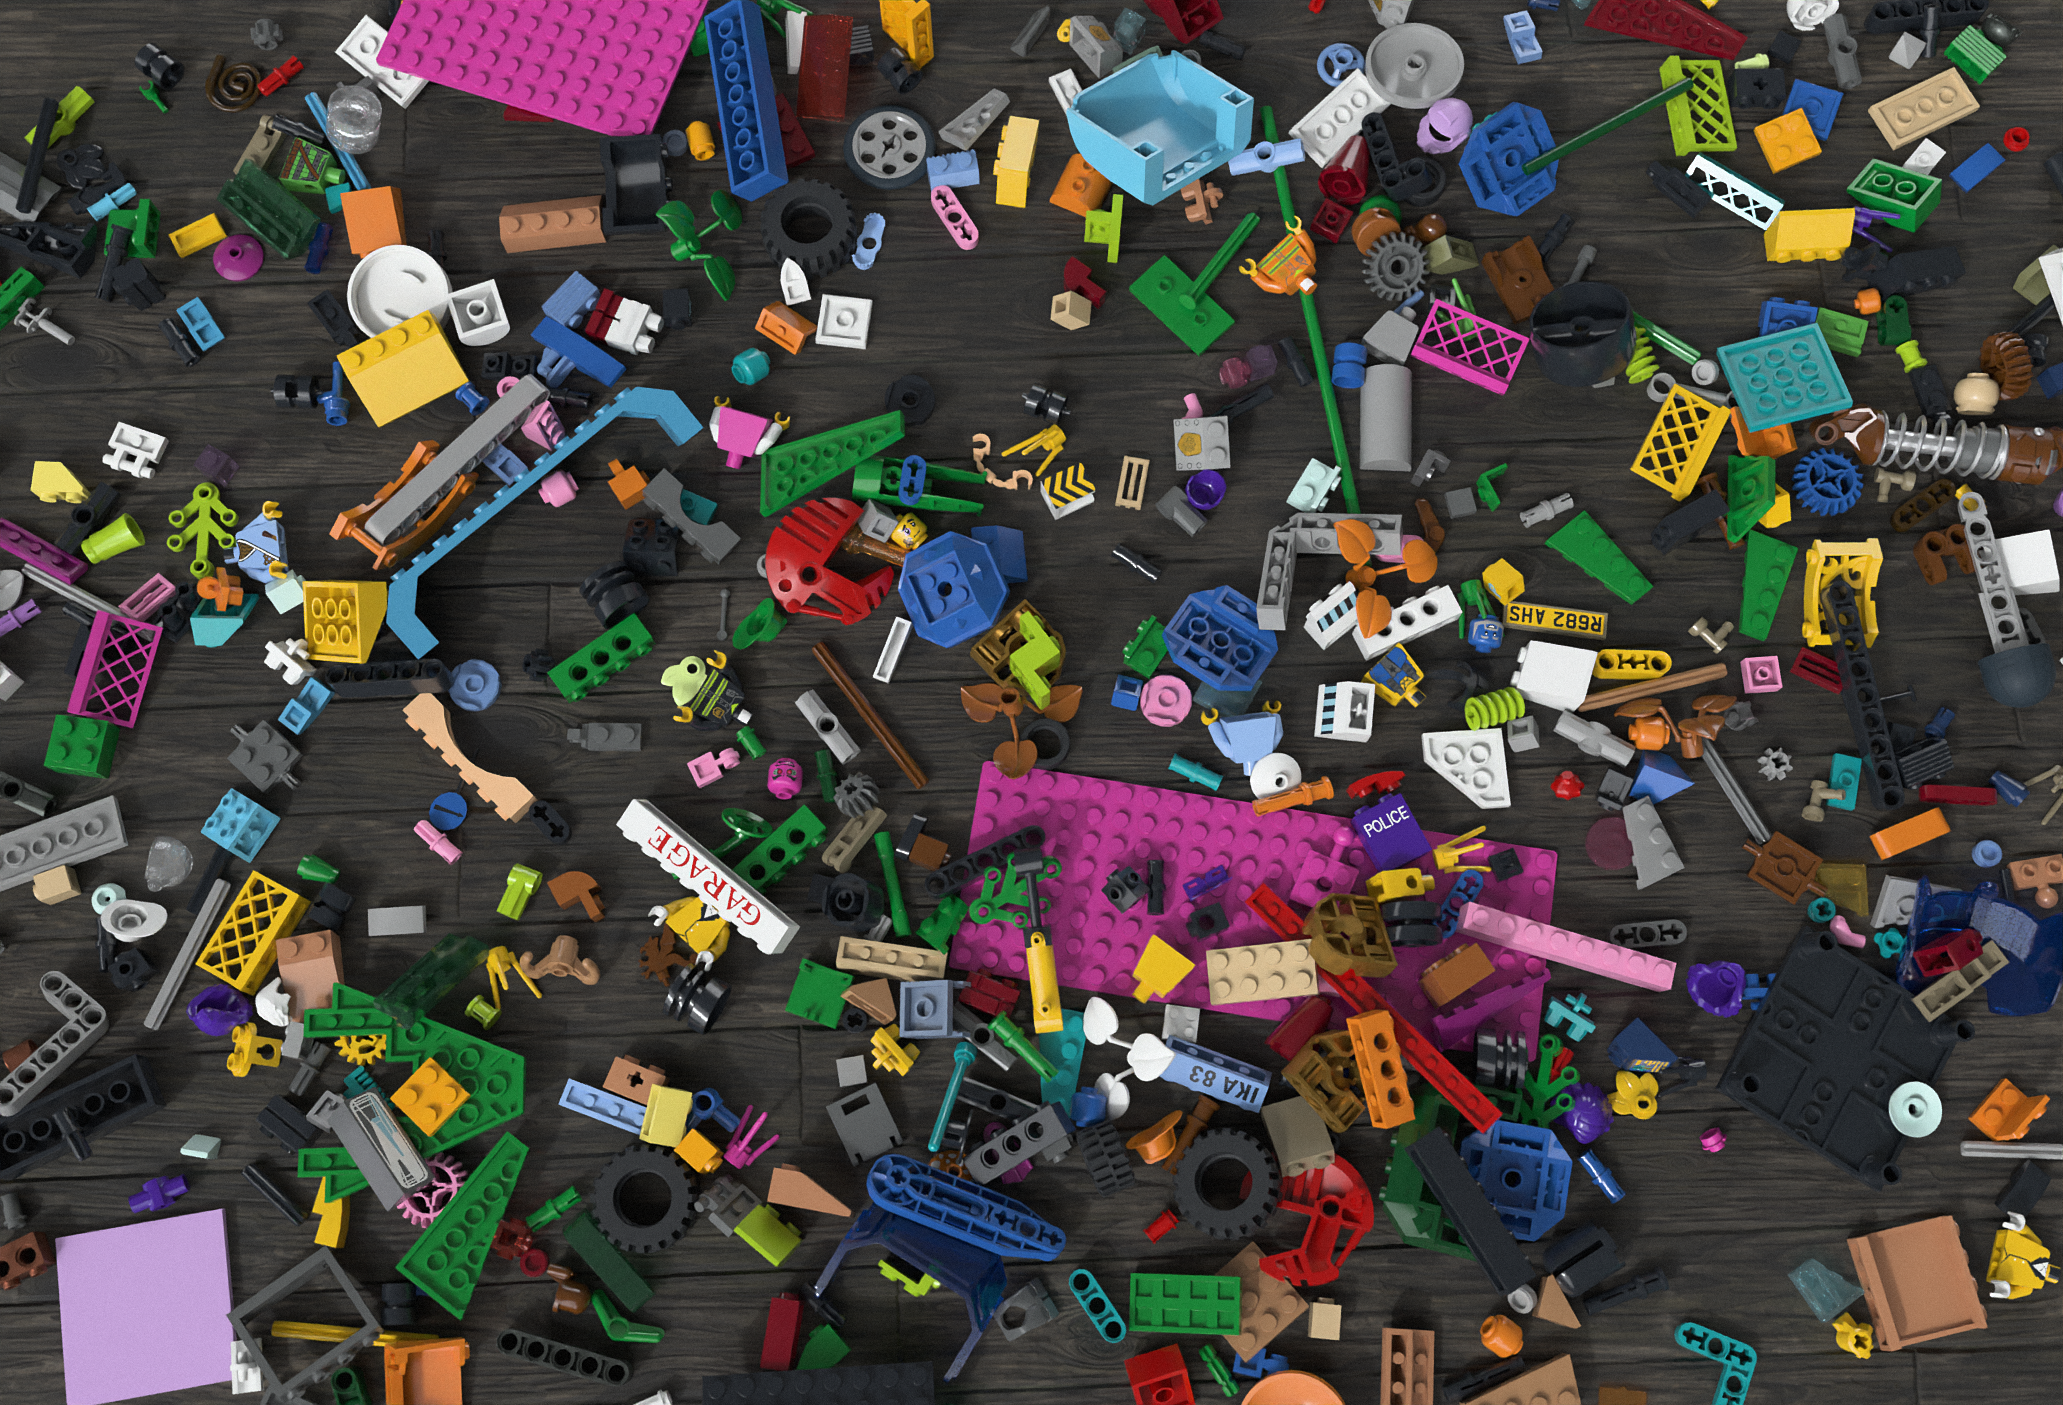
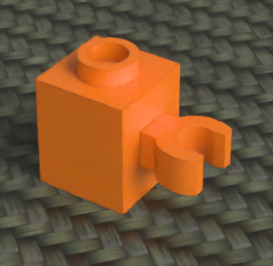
M617 458L608 463L611 471L616 476L608 481L625 510L645 498L642 495L643 489L651 482L645 472L641 471L639 473L635 466L625 471Z

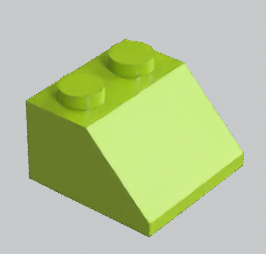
M758 1204L733 1231L774 1266L783 1267L803 1242L799 1237L802 1232L792 1223L788 1222L785 1225L777 1219L781 1214L769 1204L766 1207Z

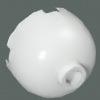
M1787 0V14L1795 28L1802 31L1815 29L1813 25L1820 22L1823 24V21L1834 15L1839 7L1838 0Z

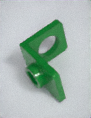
M1507 463L1481 474L1476 482L1480 498L1483 502H1487L1492 512L1498 508L1500 500L1489 481L1503 475L1508 468Z

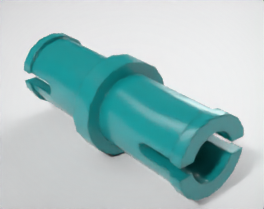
M1177 754L1174 755L1168 768L1188 777L1189 781L1193 783L1197 781L1215 791L1218 789L1223 775L1202 767L1201 763L1197 762L1195 764Z

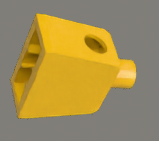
M1419 868L1381 871L1365 881L1368 896L1376 897L1379 906L1393 902L1414 901L1423 896L1425 891H1433L1435 887L1433 876H1422Z
M1153 934L1132 975L1140 982L1132 995L1144 1004L1153 992L1159 997L1164 998L1193 970L1195 964Z

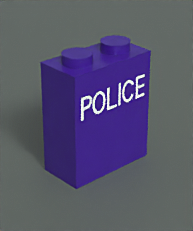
M1391 793L1377 800L1378 805L1372 808L1366 805L1354 812L1356 816L1350 821L1378 873L1381 871L1398 870L1427 855L1432 850L1401 793L1394 797Z

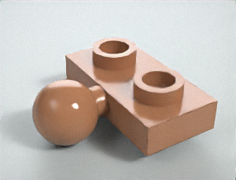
M2062 854L2011 862L2006 865L2007 869L2011 870L2014 891L2037 887L2038 891L2035 894V900L2039 906L2051 908L2057 904L2058 894L2049 885L2063 883Z

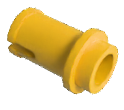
M1965 484L1956 491L1955 496L1960 500L1965 493L1973 491ZM1968 498L1963 501V505L1969 511H1974L1978 508V503L1975 499Z

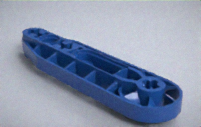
M898 1154L885 1155L875 1162L867 1176L866 1186L869 1196L883 1209L999 1255L1052 1261L1060 1255L1065 1247V1233L1058 1227L1049 1224L1022 1202L909 1157ZM900 1199L903 1203H896V1200ZM926 1215H929V1216H932V1217H934V1218H937V1219H939V1221L936 1220V1219H933V1218H931V1217H928V1216H926ZM943 1222H947V1223H949V1224H952V1225L957 1226V1227H959V1228H962V1229H964V1230L958 1229V1228H956V1227H953V1226L948 1225V1224L943 1223ZM1020 1230L1026 1232L1028 1237L1024 1236ZM969 1232H972V1233H975V1234L980 1235V1236H982V1237H985V1238H987V1239H990V1241H989V1240H986V1239H984V1238H981V1237H979V1236H976V1235H974V1234H971V1233H969ZM997 1243L1003 1244V1245L1008 1246V1247H1010V1248L1004 1247V1246L999 1245V1244H997Z

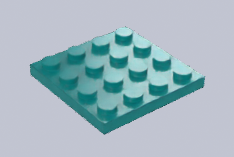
M1818 323L1717 348V357L1749 433L1852 407L1853 400Z

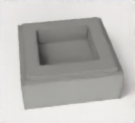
M863 1055L836 1060L840 1087L868 1083Z

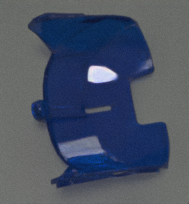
M1923 875L1921 879H1917L1912 914L1896 965L1897 983L1915 996L1944 973L1924 977L1913 956V952L1945 934L1970 928L1979 931L1982 935L1983 941L1980 943L1981 946L1993 940L2009 961L2007 965L1992 974L1991 978L1981 984L1987 990L1989 1011L1993 1014L2005 1016H2026L2048 1012L2054 1005L2063 985V912L2040 920L2026 908L2011 901L1998 898V885L1993 882H1982L1976 886L1973 892L1951 890L1932 894L1929 879ZM1947 951L1941 953L1940 956L1943 958L1947 957Z

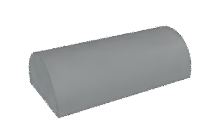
M1394 364L1368 367L1365 369L1364 385L1360 387V469L1411 471L1412 372L1404 366Z

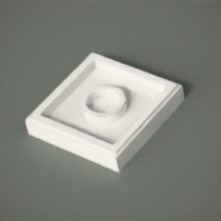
M823 294L816 344L866 349L873 305L872 300Z

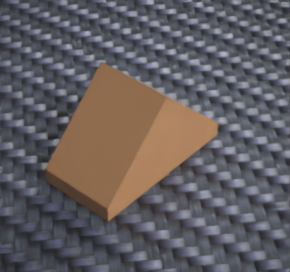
M887 978L852 985L841 994L842 998L884 1025L894 1020L897 1015Z
M1553 1274L1542 1276L1537 1293V1304L1533 1308L1532 1316L1569 1328L1580 1327L1581 1325Z

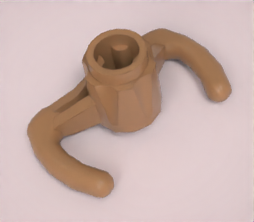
M558 936L555 942L552 943L550 954L535 966L530 964V961L533 959V954L530 951L525 952L520 958L522 971L526 976L533 979H539L548 973L560 977L571 974L587 985H594L600 979V969L596 963L589 958H585L582 962L577 957L579 951L578 941L570 936Z

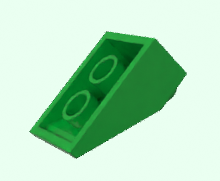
M1872 159L1848 186L1847 193L1870 210L1900 214V219L1881 218L1892 226L1915 233L1939 205L1942 179Z

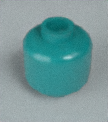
M749 348L734 358L733 366L731 367L732 373L738 382L753 385L769 374L770 359L764 351L760 352L756 348Z

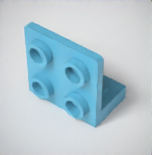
M231 788L222 798L212 816L207 819L201 833L250 863L281 818Z

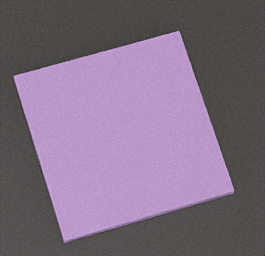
M225 1209L55 1238L67 1405H97L232 1380V1371H230L231 1342L237 1341L236 1330L226 1316L234 1310Z

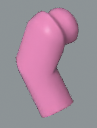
M1191 393L1185 396L1184 401L1188 407L1186 417L1182 419L1203 417V410L1196 394Z
M1836 915L1830 920V930L1836 936L1839 944L1861 949L1864 947L1865 936L1851 933L1843 916Z

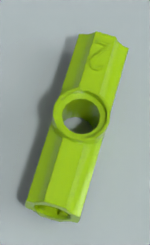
M76 86L59 103L48 148L61 135L65 136L72 133L76 126L75 121L94 103V100L79 86ZM36 126L24 137L31 145Z

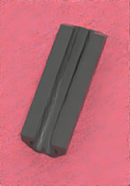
M0 152V210L20 222H39L42 218V209L48 206L49 200L53 202L63 191L62 187L40 176L31 213L18 212L15 206L26 166Z

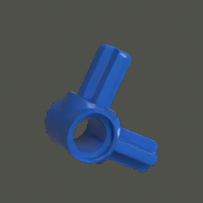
M705 1088L693 1095L692 1109L687 1114L685 1122L686 1135L692 1129H695L702 1119L709 1120L711 1117L729 1132H733L739 1126L741 1120L722 1105L724 1100L720 1098L716 1090ZM702 1095H707L711 1099L712 1103L709 1109L701 1105L700 1098Z

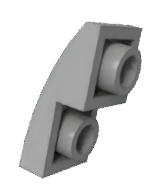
M426 906L368 909L369 936L427 932Z

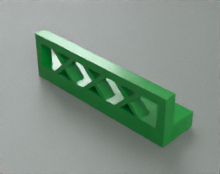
M22 266L0 286V331L19 313L18 309L27 298H35L45 288L35 276L26 271Z

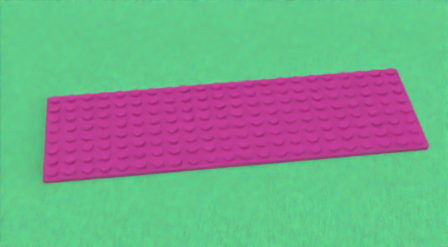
M990 761L984 762L982 766L967 854L974 853L1027 826L1037 825L1044 830L1046 837L1045 846L1042 849L1043 858L1045 856H1054L1062 865V871L1058 877L1053 879L1045 878L1037 883L1038 895L1045 896L1051 903L1050 910L1047 913L1041 914L1042 925L1051 924L1058 986L1135 998L1132 993L1140 982L1132 975L1154 934L1194 963L1195 966L1164 998L1159 997L1153 992L1148 1000L1283 1022L1308 997L1300 996L1213 1006L1210 1000L1206 951L1285 942L1245 901L1264 883L1297 916L1305 921V917L1311 909L1288 898L1309 849L1330 857L1335 845L1333 834L1339 826H1348L1355 834L1353 843L1345 847L1339 861L1359 870L1350 894L1368 896L1365 881L1378 874L1350 821L1352 819L1287 808L1257 817L1253 810V803L1034 768L1023 777L1009 779L998 771L994 762ZM1421 830L1432 850L1437 849L1438 845L1446 844L1460 837ZM1030 834L1027 836L1026 841L1030 845H1037L1040 843L1041 838L1037 834ZM1470 838L1453 846L1455 849L1481 842L1484 843L1482 848L1458 855L1459 862L1455 863L1454 866L1490 867L1487 860L1489 856L1514 848L1524 872L1497 883L1492 870L1490 872H1479L1483 877L1484 883L1473 903L1550 925L1557 864V853L1555 851ZM1007 845L1002 849V853L1008 856L1017 849L1012 845ZM1431 850L1427 855L1400 869L1419 868L1422 876L1432 875L1435 883L1434 890L1425 891L1423 896L1414 901L1436 902L1442 906L1463 872L1445 874L1443 869L1437 870ZM982 857L978 861V865L985 869L993 864L992 859L989 857ZM1147 861H1164V884L1166 885V891H1164V915H1147V894L1135 906L1121 914L1101 891L1108 883L1106 878L1117 868L1119 871H1122L1130 866L1140 875L1143 882L1147 884ZM1049 865L1047 871L1049 873L1054 872L1056 865ZM1221 865L1228 877H1233L1231 882L1192 902L1182 886L1197 877H1200L1201 880L1206 878L1205 873ZM1007 868L1000 871L1001 879L994 884L992 898L1001 893ZM966 869L964 871L963 880L966 879L969 875V872ZM1218 870L1217 872H1215V873H1213V874H1211V875L1214 877V876L1220 874L1221 871ZM997 873L989 876L988 878L994 879L997 876ZM1016 876L1015 883L1025 878V876ZM1322 877L1317 880L1316 886L1319 891L1328 892L1331 889V882L1327 878ZM1473 877L1469 879L1464 878L1467 884L1461 893L1466 895L1472 886L1477 888ZM985 879L961 890L960 899L968 907H970L975 899L980 898ZM1195 882L1189 885L1188 889L1193 888L1197 885V883ZM1027 890L1021 894L1028 895ZM1452 898L1449 902L1450 908L1455 912H1459L1460 907L1464 905L1463 901L1459 898ZM1046 901L1039 902L1040 909H1043L1046 906ZM1008 902L998 907L1010 912L1016 910L1023 911L1028 917V923L1024 927L1031 926L1029 907ZM1219 902L1230 925L1229 929L1198 943L1196 937L1191 938L1186 927V923L1189 922V914ZM986 907L980 908L979 915H985L988 909ZM968 909L956 935L953 936L949 959L950 967L975 972L980 968L995 976L1030 981L1023 935L1024 927L1017 928L1011 922L992 919L987 924H978L972 920ZM1447 914V917L1441 924L1438 922L1436 924L1442 928L1443 932H1449L1447 924L1453 917ZM1023 915L1016 916L1015 922H1022L1024 919ZM1202 917L1199 919L1201 928L1205 930L1213 928V922L1210 918ZM1384 922L1385 927L1391 926V924ZM1344 932L1340 933L1343 938L1349 940L1350 937ZM1454 932L1450 938L1443 940V943L1440 945L1418 948L1392 947L1397 967L1385 978H1362L1431 1045L1436 1047L1430 1035L1434 1031L1430 1022L1431 1019L1545 969L1546 959ZM1477 942L1496 971L1435 1010L1417 984L1423 978L1420 973L1443 957L1445 958L1461 945L1467 943L1470 947ZM1544 984L1479 1027L1495 1029L1497 1042H1502L1505 1030H1510L1512 1043H1514L1515 1032L1524 1031L1528 1047V1062L1536 1059ZM1323 995L1332 1002L1330 1006L1334 1009L1327 1029L1349 1031L1346 1018L1359 1015V1013L1342 996ZM1475 1030L1447 1049L1473 1053Z

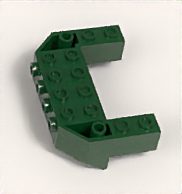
M1428 1081L1409 1092V1096L1414 1103L1413 1112L1415 1119L1400 1124L1399 1131H1393L1390 1146L1395 1147L1394 1157L1387 1158L1384 1173L1390 1175L1388 1184L1382 1183L1379 1200L1384 1201L1383 1211L1405 1244L1476 1261L1451 1220L1440 1217L1442 1206L1404 1149L1437 1127H1440L1442 1131H1445L1450 1136L1453 1147L1459 1117L1466 1118ZM1471 1083L1503 1114L1498 1120L1517 1123L1522 1095Z

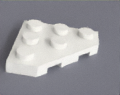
M1501 728L1480 729L1477 731L1434 732L1421 735L1424 761L1479 807L1490 809L1505 808L1511 805Z

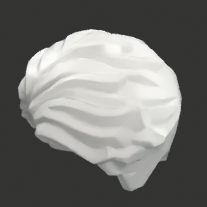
M279 977L256 995L255 1002L257 1013L263 1019L273 1025L286 1026L292 1021L288 1008L291 996L288 993L283 994L284 988Z

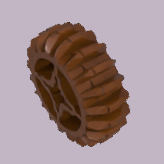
M2005 331L1988 336L1987 340L1983 341V347H1980L1979 367L1981 372L1989 374V379L1995 380L1998 383L1999 400H2012L2024 396V393L2028 392L2029 386L2032 384L2030 377L2033 376L2031 372L2033 365L2030 361L2031 356L2028 354V346H2024V340L2020 339V336L2013 332Z

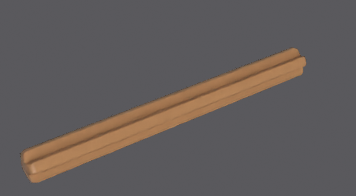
M1718 663L1586 695L1584 702L1577 709L1579 712H1584L1724 678L1727 675V669L1724 663Z

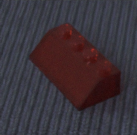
M830 14L804 16L796 117L845 122L853 17Z

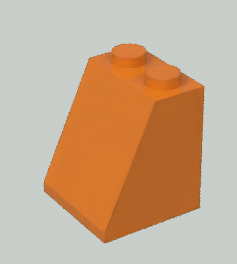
M386 186L340 193L352 254H360L361 259H363L371 252L385 246H407L400 188Z

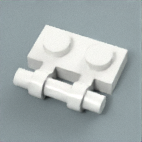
M118 422L108 443L116 451L114 456L105 454L103 463L111 465L112 469L118 471L126 470L132 472L133 476L139 478L147 477L152 479L155 475V470L148 468L147 464L149 461L159 463L169 441L163 436ZM128 454L137 456L135 463L126 460Z

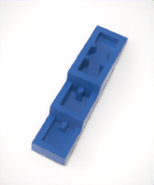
M547 316L531 334L535 341L554 350L561 358L566 356L570 362L575 364L577 370L610 388L626 370L624 365Z

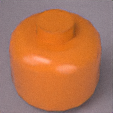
M1870 288L1857 293V299H1854V307L1859 309L1862 315L1876 313L1881 310V298L1878 289Z

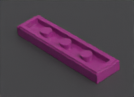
M4 518L0 519V547L70 585L88 570L87 563Z

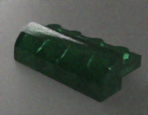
M245 159L234 179L227 178L216 199L284 259H295L304 254L314 244L316 240L311 236L321 219L252 159Z
M449 933L373 1000L375 1009L394 1018L397 1027L402 1029L412 1028L489 957L488 945L468 935L461 939Z

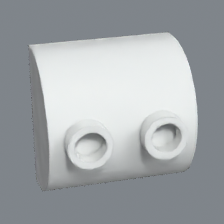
M494 279L445 295L459 339L463 344L469 346L490 344L503 338L509 332L510 325Z

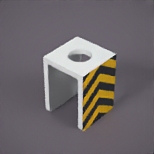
M1082 463L1071 466L1041 481V494L1055 520L1094 502L1092 493L1095 492V487Z

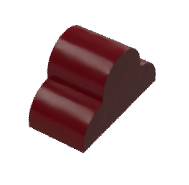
M1144 0L1154 14L1164 19L1171 33L1185 44L1224 19L1217 0Z

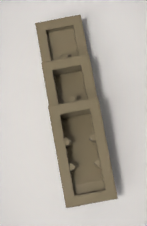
M1993 940L1981 946L1983 948L1982 955L1960 970L1944 973L1912 998V1001L1928 1022L1974 991L1973 989L1991 978L1992 974L2009 963Z

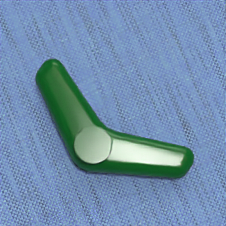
M598 1289L592 1294L591 1302L611 1340L616 1342L658 1343L664 1337L665 1332L661 1328L628 1322L625 1318L621 1317L602 1290Z

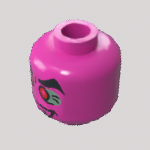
M780 758L771 764L767 783L770 792L776 794V797L780 799H789L792 795L799 793L802 788L803 778L801 766L791 758Z

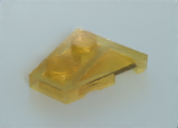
M1821 863L1816 871L1814 880L1828 887L1823 897L1829 898L1840 907L1845 906L1857 912L1856 915L1860 917L1869 916L1866 865Z

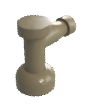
M1877 467L1874 475V482L1880 483L1877 501L1888 502L1891 483L1900 484L1901 489L1911 491L1915 484L1916 472L1907 470L1903 474L1884 471V468Z
M1702 616L1690 627L1688 632L1692 636L1700 635L1714 648L1713 652L1718 654L1727 645L1724 638L1728 632H1731L1734 626L1731 622L1725 621L1722 627L1713 634L1707 628V620Z
M1819 780L1812 781L1811 788L1813 791L1810 805L1803 808L1802 817L1810 821H1823L1825 813L1820 808L1822 799L1845 800L1846 791L1844 789H1828L1827 783Z

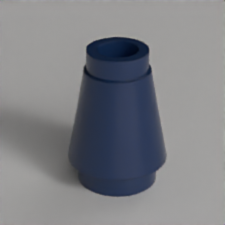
M1999 770L1987 781L1994 789H1997L1998 794L2008 805L2012 804L2017 807L2030 794V791L2026 788L2027 785Z

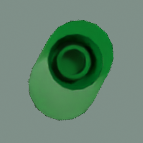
M772 598L764 599L739 624L732 639L733 646L736 649H744L755 640L770 642L777 637L786 625L787 618L775 609Z

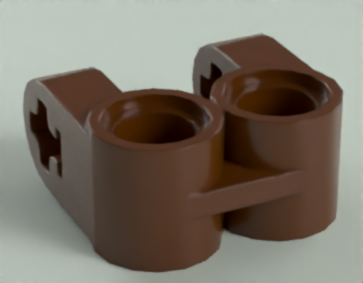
M1954 524L1941 531L1929 532L1913 546V554L1929 585L1946 581L1947 571L1941 559L1945 556L1955 555L1959 567L1965 574L1975 572L1964 533L1965 525ZM1951 536L1957 540L1958 544L1951 540ZM1927 544H1930L1934 548V551H1931L1927 547ZM1977 550L1978 557L1982 559L1979 551Z

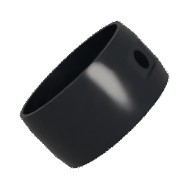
M1586 281L1562 286L1544 296L1536 304L1530 315L1529 334L1535 361L1541 373L1557 384L1583 387L1605 382L1621 373L1630 364L1635 355L1637 334L1634 326L1633 311L1626 295L1612 285Z

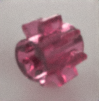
M1238 357L1223 362V368H1220L1219 373L1222 384L1228 383L1231 389L1240 388L1247 384V378H1250L1251 373L1248 362L1242 363Z

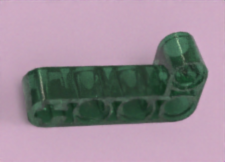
M584 1208L563 1226V1235L632 1313H635L656 1292L619 1249L607 1240V1236L600 1233L596 1227L598 1225L597 1220L593 1219L592 1214Z

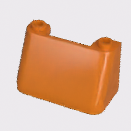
M462 1337L385 1343L386 1405H462L461 1366L464 1365L465 1360L469 1359L470 1356L468 1342H465V1339Z

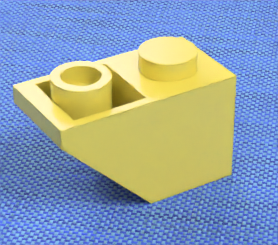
M35 461L31 491L40 497V500L56 502L59 499L71 503H82V500H87L91 495L72 471L61 462Z

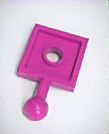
M1339 826L1336 828L1333 834L1335 845L1330 857L1309 849L1288 898L1289 900L1312 909L1318 901L1327 897L1330 893L1350 894L1359 870L1339 862L1345 847L1351 845L1355 838L1354 831L1350 827ZM1324 877L1331 882V889L1328 892L1318 890L1316 882L1319 878ZM1336 901L1337 906L1339 908L1341 904H1339V902Z

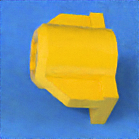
M1845 1312L1832 1323L1837 1330L1836 1341L1842 1349L1853 1352L1857 1358L1868 1359L1871 1356L1870 1350L1874 1347L1871 1337L1873 1328L1871 1325L1862 1322L1857 1325L1849 1313Z

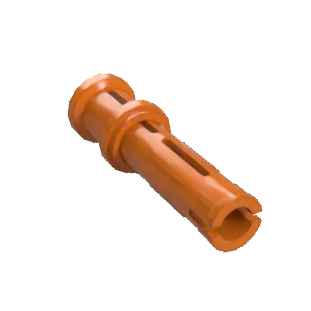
M1323 776L1320 780L1308 784L1302 782L1298 785V788L1253 800V810L1255 815L1259 817L1302 803L1307 806L1312 805L1313 801L1319 799H1332L1334 796L1333 787L1327 776Z

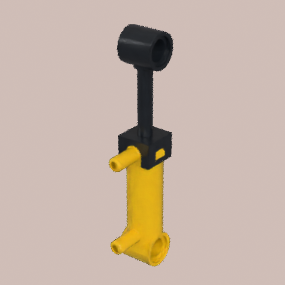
M1041 847L1014 850L1015 870L1017 877L1025 876L1031 919V926L1023 928V935L1027 953L1036 1034L1063 1031L1051 924L1042 925L1036 875L1044 874Z

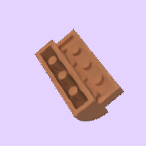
M1382 1328L1380 1405H1433L1434 1331Z

